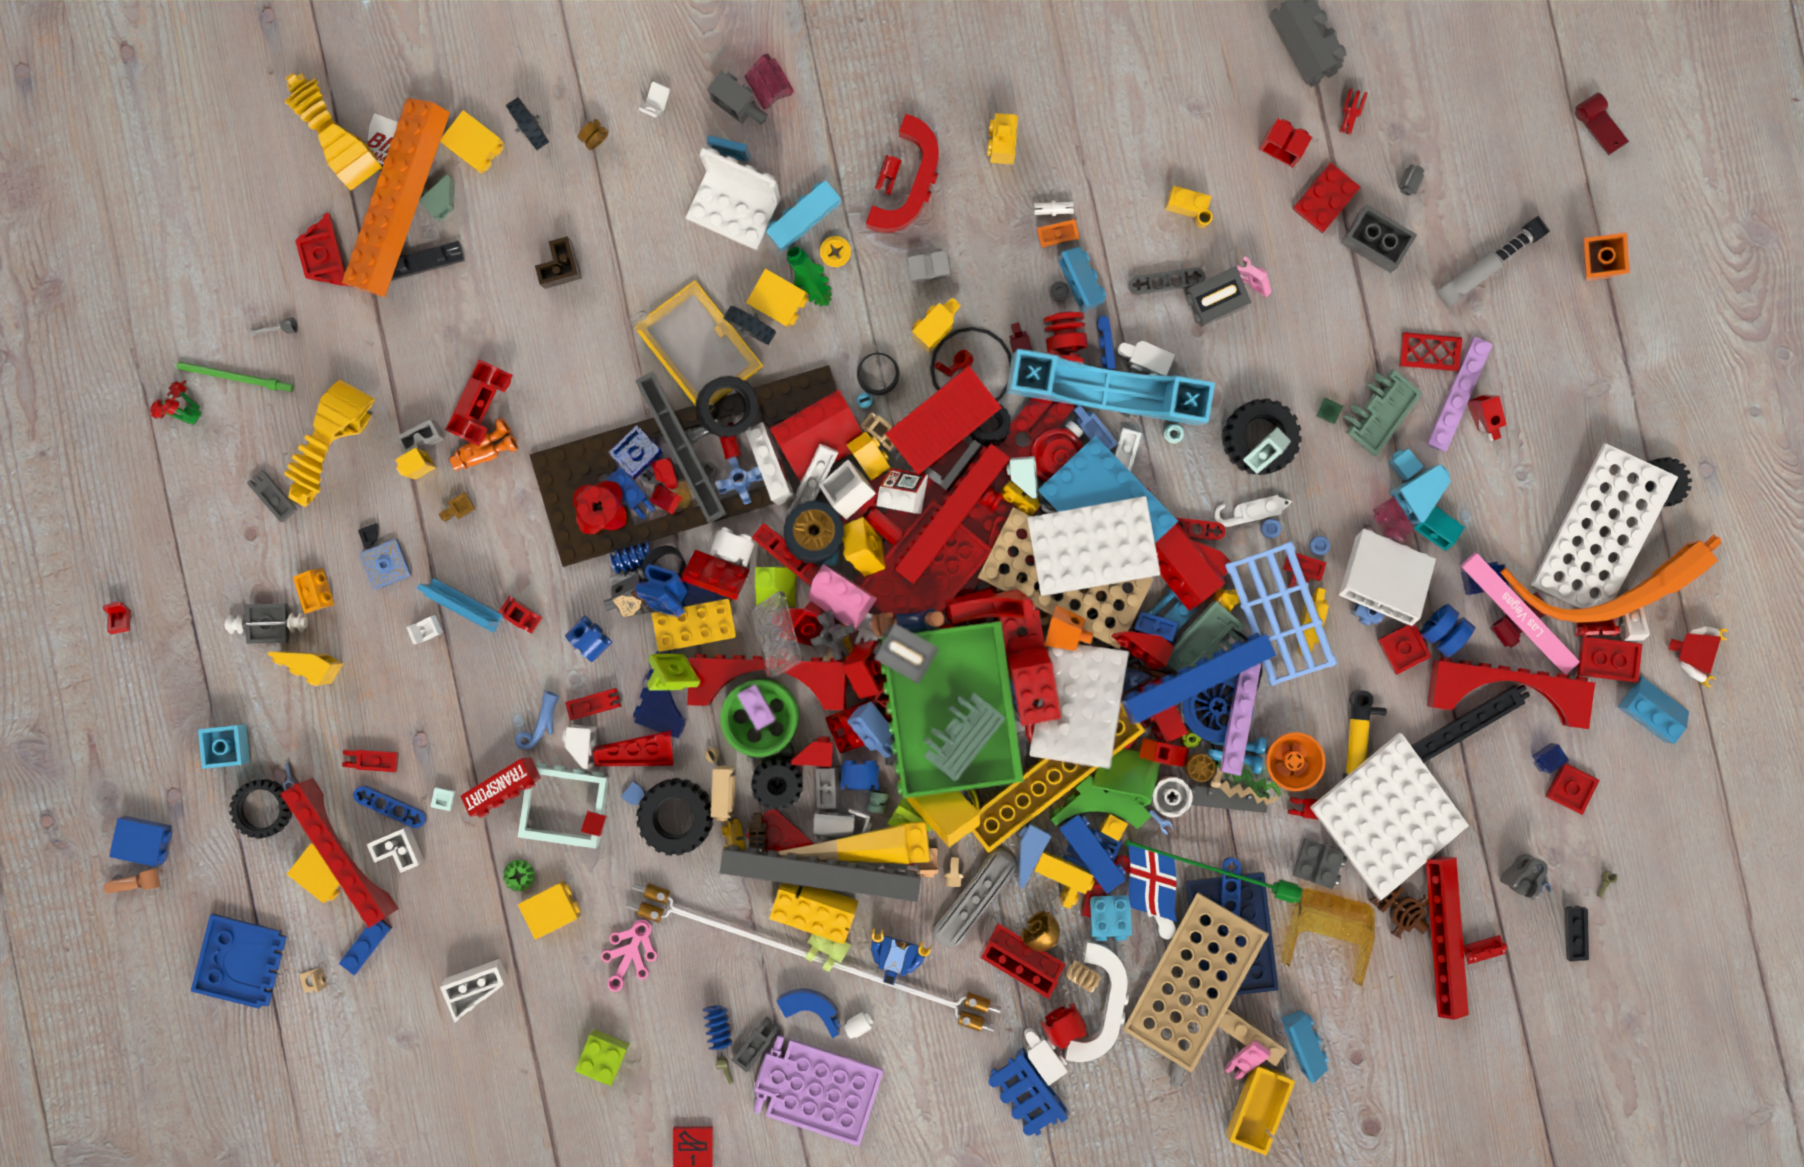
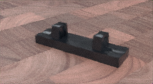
M455 241L399 256L391 281L464 262L465 259L460 242ZM405 261H408L409 268L406 266Z

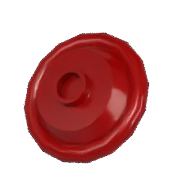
M1057 427L1045 430L1035 438L1030 448V456L1036 457L1037 477L1046 483L1084 447L1080 438L1066 428Z

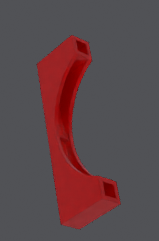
M695 654V657L688 658V662L700 683L697 687H688L687 705H711L721 689L738 676L756 670H771L788 674L804 683L816 695L824 710H846L847 675L843 671L842 665L844 662H842V658L837 660L830 658V661H823V657H811V661H803V657H791V660H784V656H772V660H765L764 656L753 655L752 659H745V655H733V659L726 658V655L714 654V658H706V654Z
M1440 657V661L1433 660L1427 707L1453 710L1465 695L1477 687L1497 681H1514L1527 685L1544 696L1556 710L1562 726L1589 729L1595 682H1588L1589 678L1576 676V680L1569 679V675L1557 673L1556 677L1549 676L1550 672L1537 671V674H1531L1530 669L1518 668V671H1510L1511 667L1498 665V669L1491 668V664L1479 662V666H1474L1472 661L1460 660L1459 663H1453L1452 658Z
M314 778L298 782L281 793L288 807L367 927L370 928L397 911L399 908L390 894L375 885L358 868L340 843L326 813L324 794Z

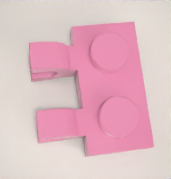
M1245 256L1243 262L1247 264L1246 267L1242 268L1237 265L1243 283H1248L1252 289L1267 298L1271 293L1267 272L1260 267L1255 268L1252 266L1250 259Z

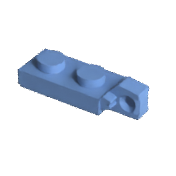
M1081 406L1073 410V413L1078 418L1075 422L1083 430L1084 435L1089 441L1096 436L1109 450L1118 444L1094 413L1092 414L1090 410L1086 413Z

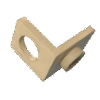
M322 968L300 974L305 993L314 990L319 992L327 987L326 976ZM309 975H311L313 986H309L306 982Z

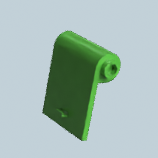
M1122 749L1112 757L1110 769L1097 768L1092 787L1132 795V800L1136 805H1149L1152 801L1161 763L1139 758L1140 752Z

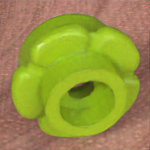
M1188 729V734L1182 736L1183 744L1188 748H1195L1199 745L1201 737L1197 736L1191 729Z

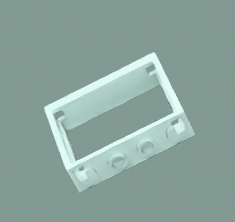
M534 763L540 775L599 783L595 813L604 815L609 776H605L604 772L593 771L591 774L585 773V769L573 768V771L565 770V766L554 765V768L546 767L545 763ZM533 787L524 790L518 831L519 838L595 849L599 846L601 836L592 835V837L527 828Z

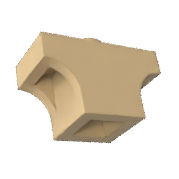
M871 412L859 427L864 432H867L870 437L875 436L879 444L890 452L894 444L885 436V433L893 426L882 417Z

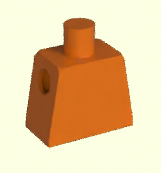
M1056 605L1044 645L1075 651L1079 641L1091 644L1094 633L1083 629L1084 617Z

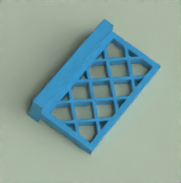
M433 578L430 584H419L416 588L425 593L424 596L492 633H495L503 618V615L436 578Z

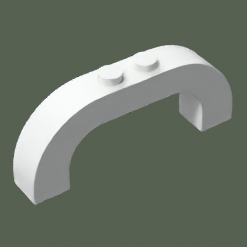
M1085 939L1082 960L1085 963L1103 967L1108 972L1109 985L1102 1022L1098 1031L1087 1038H1075L1070 1041V1045L1064 1050L1065 1060L1075 1062L1097 1059L1113 1046L1120 1030V1024H1124L1125 1012H1123L1124 1004H1128L1129 993H1126V971L1118 956L1108 946Z

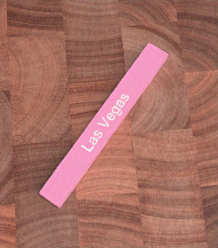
M1473 553L1460 566L1562 674L1567 675L1580 662L1477 553Z

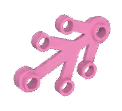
M645 919L637 920L633 924L632 929L623 932H613L610 935V942L614 945L619 944L623 939L633 937L630 944L614 950L606 949L601 954V959L604 962H610L613 958L625 954L617 973L612 975L607 982L608 988L613 992H617L623 987V976L632 958L637 969V977L645 979L649 975V970L644 966L638 949L640 941H642L646 951V960L652 962L657 958L658 953L653 949L649 939L652 926ZM639 926H644L645 932H640ZM613 935H618L619 941H614ZM653 952L655 957L649 958L648 953ZM604 953H609L611 958L606 959ZM645 970L646 975L641 976L639 971ZM618 979L620 981V984L615 985L613 983V980Z

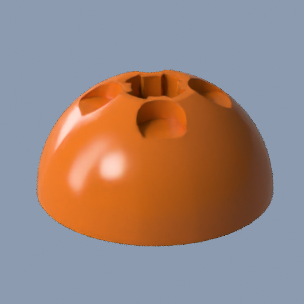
M1300 732L1287 733L1278 737L1269 747L1266 755L1267 771L1272 780L1280 787L1290 791H1303L1314 786L1322 777L1325 769V754L1321 745L1310 735Z

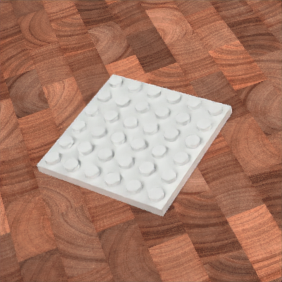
M1401 733L1395 735L1310 807L1379 900L1384 899L1425 864L1427 859L1432 858L1469 826Z

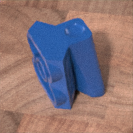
M651 564L647 565L645 575L649 581L636 584L637 596L645 600L649 607L658 612L674 617L683 614L685 611L682 601L687 594V589L678 574Z

